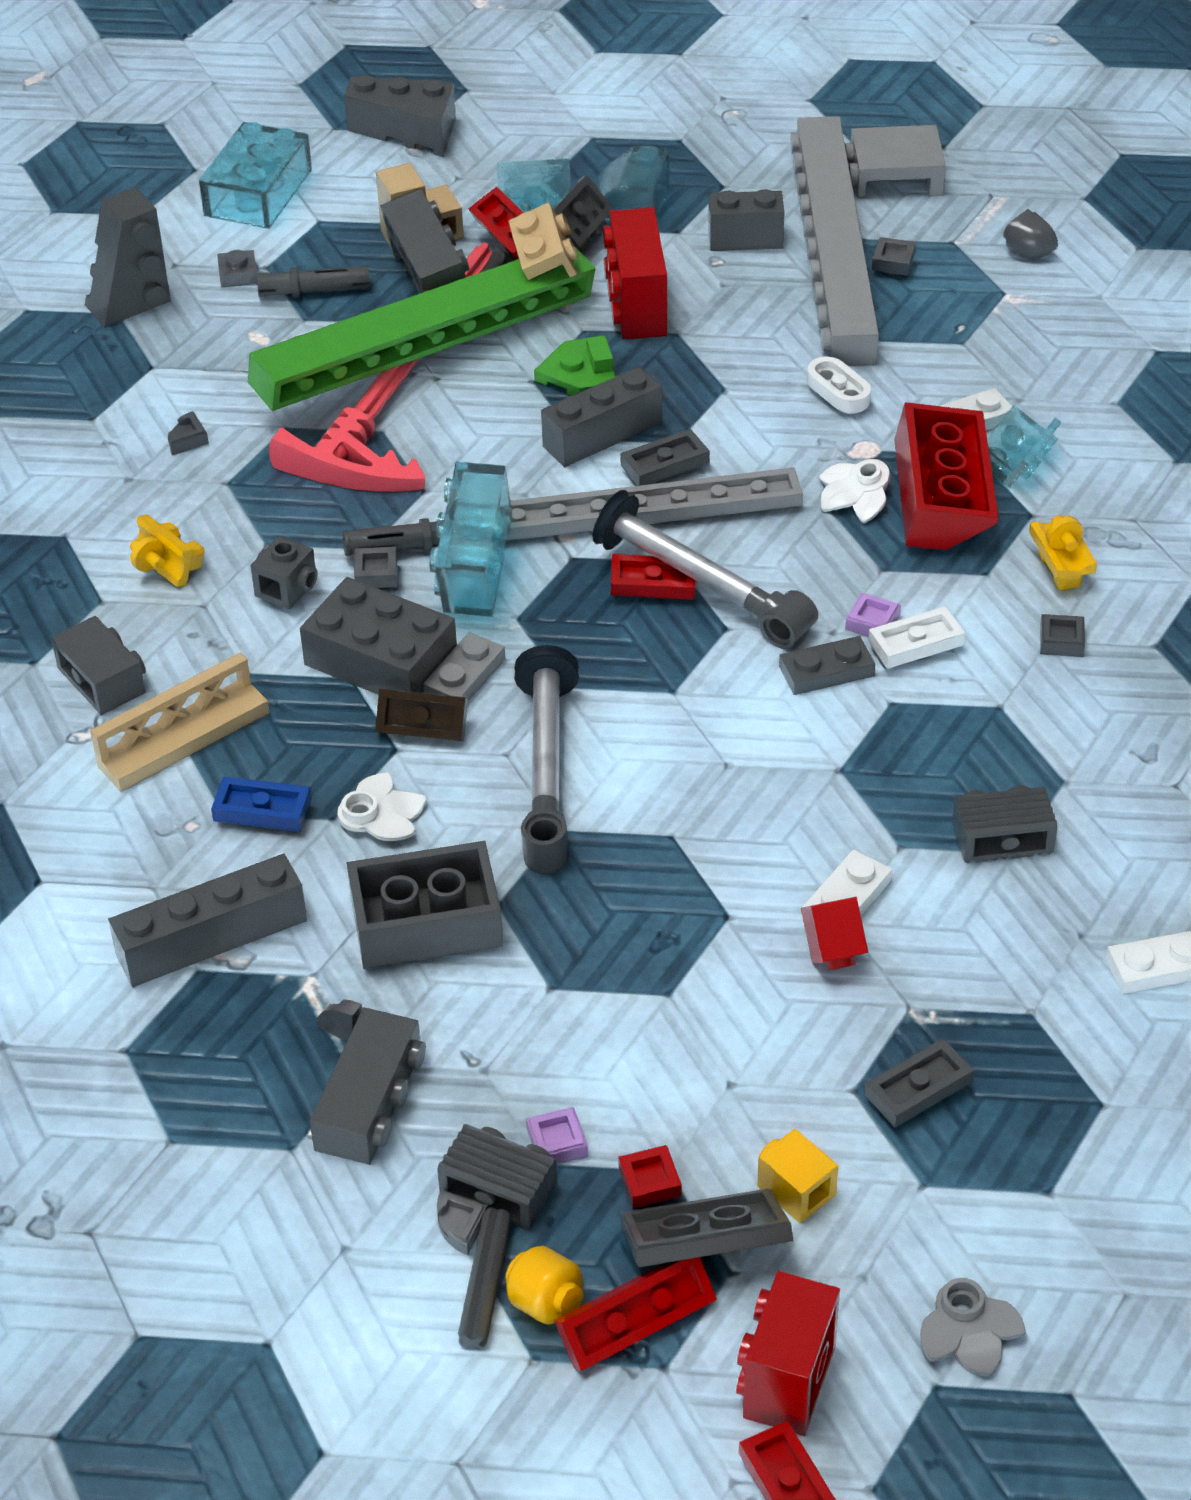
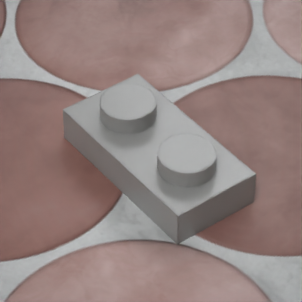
M468 632L422 684L423 693L468 697L469 701L506 659L505 646Z

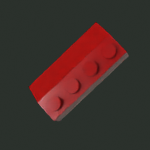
M905 402L894 438L906 546L947 550L996 525L999 518L984 413L977 410Z

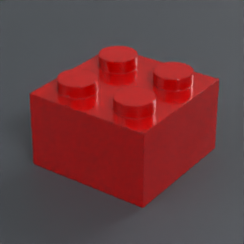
M777 1270L771 1289H761L754 1311V1320L759 1321L754 1335L745 1333L737 1358V1365L742 1366L737 1383L736 1394L744 1396L743 1418L772 1427L788 1420L796 1434L806 1435L836 1347L840 1288Z

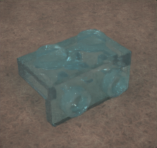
M1013 405L987 438L992 475L1009 488L1020 476L1027 480L1042 462L1036 457L1037 454L1044 457L1057 442L1058 438L1053 433L1061 424V421L1055 417L1044 429Z

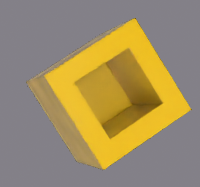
M793 1129L782 1139L770 1141L758 1156L757 1187L771 1190L781 1208L797 1222L802 1223L836 1196L838 1164L798 1130Z

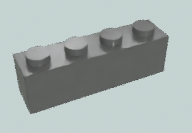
M285 853L108 918L115 953L131 987L307 921L302 883Z

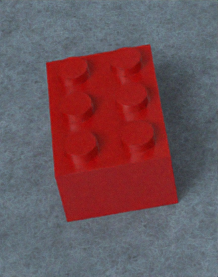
M650 207L609 210L610 226H603L604 247L607 249V257H604L605 279H608L609 302H611L613 325L620 324L622 340L667 336V271L655 209Z

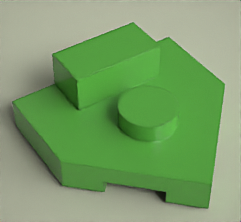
M605 335L564 341L534 370V381L546 386H550L553 383L567 389V394L571 396L615 377L613 356Z

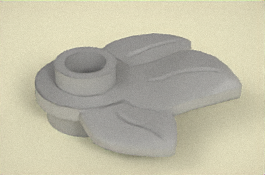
M956 1278L949 1281L939 1290L936 1297V1310L922 1321L920 1341L923 1353L929 1361H938L954 1354L958 1363L969 1372L990 1376L996 1371L1001 1360V1340L1019 1338L1026 1331L1019 1312L1010 1303L988 1298L982 1287L971 1279ZM957 1304H964L968 1306L970 1309L962 1310L954 1306Z

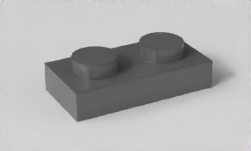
M691 428L620 453L621 467L637 486L653 484L710 463V450Z
M861 636L779 654V668L793 695L875 676L876 664Z
M942 1038L866 1082L864 1095L896 1128L973 1082L974 1069Z

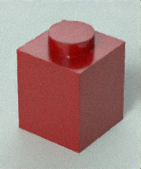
M857 896L801 908L812 963L827 962L828 970H835L856 965V955L869 953Z

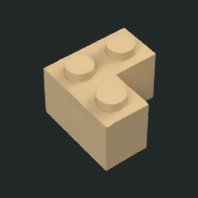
M411 163L376 171L381 233L390 247L391 244L380 205L419 189H422L428 202L433 200L436 202L442 216L441 225H449L455 240L464 238L462 207L447 184L426 190L425 184Z

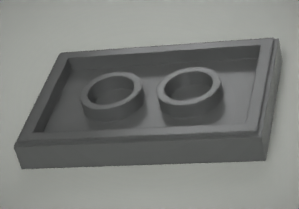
M768 1188L620 1214L622 1232L638 1267L793 1241L792 1224L772 1191Z

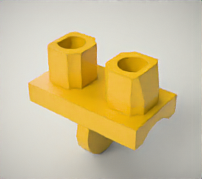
M148 514L138 516L139 535L130 544V549L132 550L130 560L132 565L141 572H148L154 569L176 587L187 585L189 572L202 568L205 553L204 547L196 541L184 543L180 540L179 528L171 522L160 524Z
M1057 515L1053 517L1051 523H1041L1038 521L1030 523L1029 533L1039 549L1038 554L1043 563H1047L1054 576L1053 581L1058 590L1080 587L1083 575L1096 573L1097 562L1082 538L1083 527L1076 518L1069 515Z

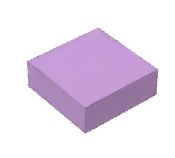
M861 593L846 618L845 630L869 637V629L898 620L901 613V604Z
M574 1107L526 1118V1128L531 1144L538 1145L548 1151L551 1157L556 1159L557 1164L588 1156L587 1143Z

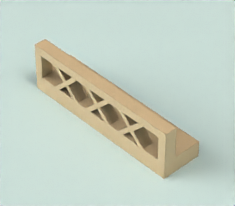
M240 652L91 729L90 733L97 766L114 786L122 792L270 712L268 700L251 684L248 659ZM236 672L237 681L220 689L219 687L225 677ZM200 692L193 704L182 708L189 696ZM158 712H163L157 723L148 728L144 727L151 716ZM122 731L125 732L119 743L107 748L106 739Z

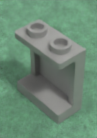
M937 125L851 128V143H845L851 182L856 187L857 198H865L866 183L868 181L925 179L929 196H944L946 163Z

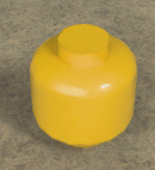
M546 1246L532 1247L518 1254L507 1268L505 1276L507 1297L514 1307L537 1321L547 1325L554 1324L555 1319L581 1305L584 1287L583 1273L578 1264Z

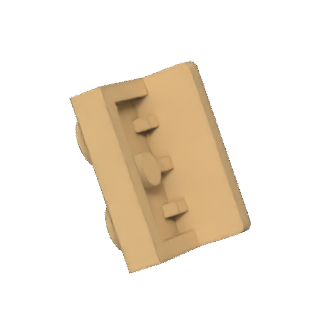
M548 202L509 220L520 264L528 280L562 264L570 278L577 275L574 261L579 259L572 240L566 238V236L571 234V230L563 213L556 215Z

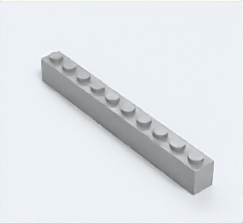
M840 116L797 118V132H791L790 147L791 154H794V174H797V194L800 195L801 216H804L803 231L804 238H807V258L810 260L811 282H814V303L818 305L817 322L818 328H821L822 351H828L829 357L837 358L847 366L877 365L879 333Z

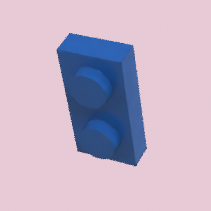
M223 776L211 808L212 818L216 822L301 832L312 800L311 790L307 786Z

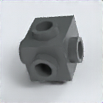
M277 536L266 549H263L258 554L256 560L250 565L255 597L289 610L306 591H310L313 588L318 576L313 548L281 536Z

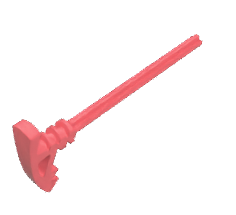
M482 243L480 247L476 246L468 256L467 261L470 270L465 272L466 277L483 272L493 252L489 250V244ZM419 359L381 372L354 408L345 407L340 412L338 418L331 424L330 429L324 433L322 439L315 447L306 444L284 428H280L271 439L269 445V456L272 466L275 469L302 478L353 490L403 492L425 489V475L416 459H411L407 466H402L393 450H389L384 457H380L365 446L366 442L375 433L374 419Z

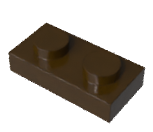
M379 689L375 732L464 741L468 697Z

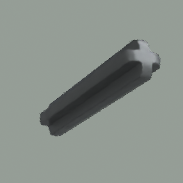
M491 1207L483 1213L458 1330L459 1344L465 1348L472 1347L479 1350L487 1344L511 1226L510 1213L505 1209L497 1210Z

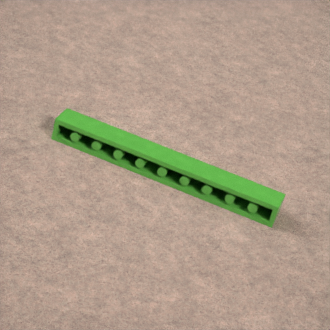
M575 247L579 259L574 261L577 275L570 278L562 264L528 280L522 270L520 260L517 259L251 352L249 355L247 383L270 410L275 411L588 298L591 295L596 268Z

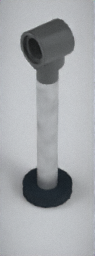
M620 490L615 493L599 513L592 533L595 544L603 543L605 550H611L625 539L758 616L757 623L760 625L763 635L771 644L778 648L789 649L793 647L818 620L816 605L804 593L790 590L785 594L779 591L769 594L638 519L636 515L639 499L636 495L629 496L626 490Z
M542 645L532 647L519 655L515 661L514 679L517 687L524 693L533 696L532 811L526 815L521 825L523 858L525 865L530 870L540 874H550L562 869L569 857L566 820L564 815L559 812V697L571 692L577 685L579 664L576 657L568 650L558 646Z

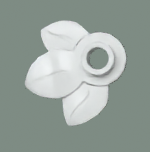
M866 459L857 464L838 463L827 468L819 476L820 481L827 485L821 494L822 512L853 506L857 518L860 522L866 524L876 517L886 504L884 491L890 482V471L883 461Z
M388 772L372 775L363 779L358 784L356 791L348 793L342 799L338 807V820L349 831H367L375 838L384 841L404 840L415 834V828L411 822L423 811L426 804V796L393 790L392 778Z

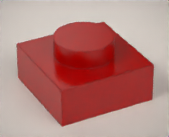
M667 1145L618 1157L619 1171L633 1209L682 1197V1184Z

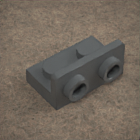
M587 174L579 179L553 207L556 215L563 213L571 230V234L566 236V238H570L574 246L581 253L591 244L587 238L589 236L591 238L595 237L603 230V226L608 225L604 219L610 214L609 210L614 209Z

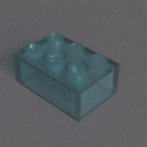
M243 122L199 179L204 216L270 229L312 171L308 134L296 132L288 128L280 129L264 126L256 122Z
M456 461L453 478L447 477L444 485V502L447 503L446 512H439L437 519V537H440L439 547H432L430 554V572L436 573L434 594L441 597L443 613L493 617L512 518L506 466Z

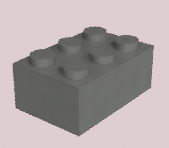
M346 577L300 627L304 665L378 695L379 689L423 693L422 684L457 646L455 618Z
M486 841L346 862L363 969L503 947L501 908Z

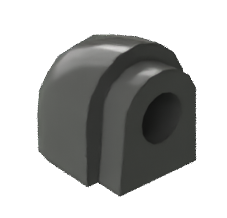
M1029 209L1010 221L1003 232L1006 246L1024 258H1041L1055 251L1058 247V239L1052 227L1036 212H1032Z

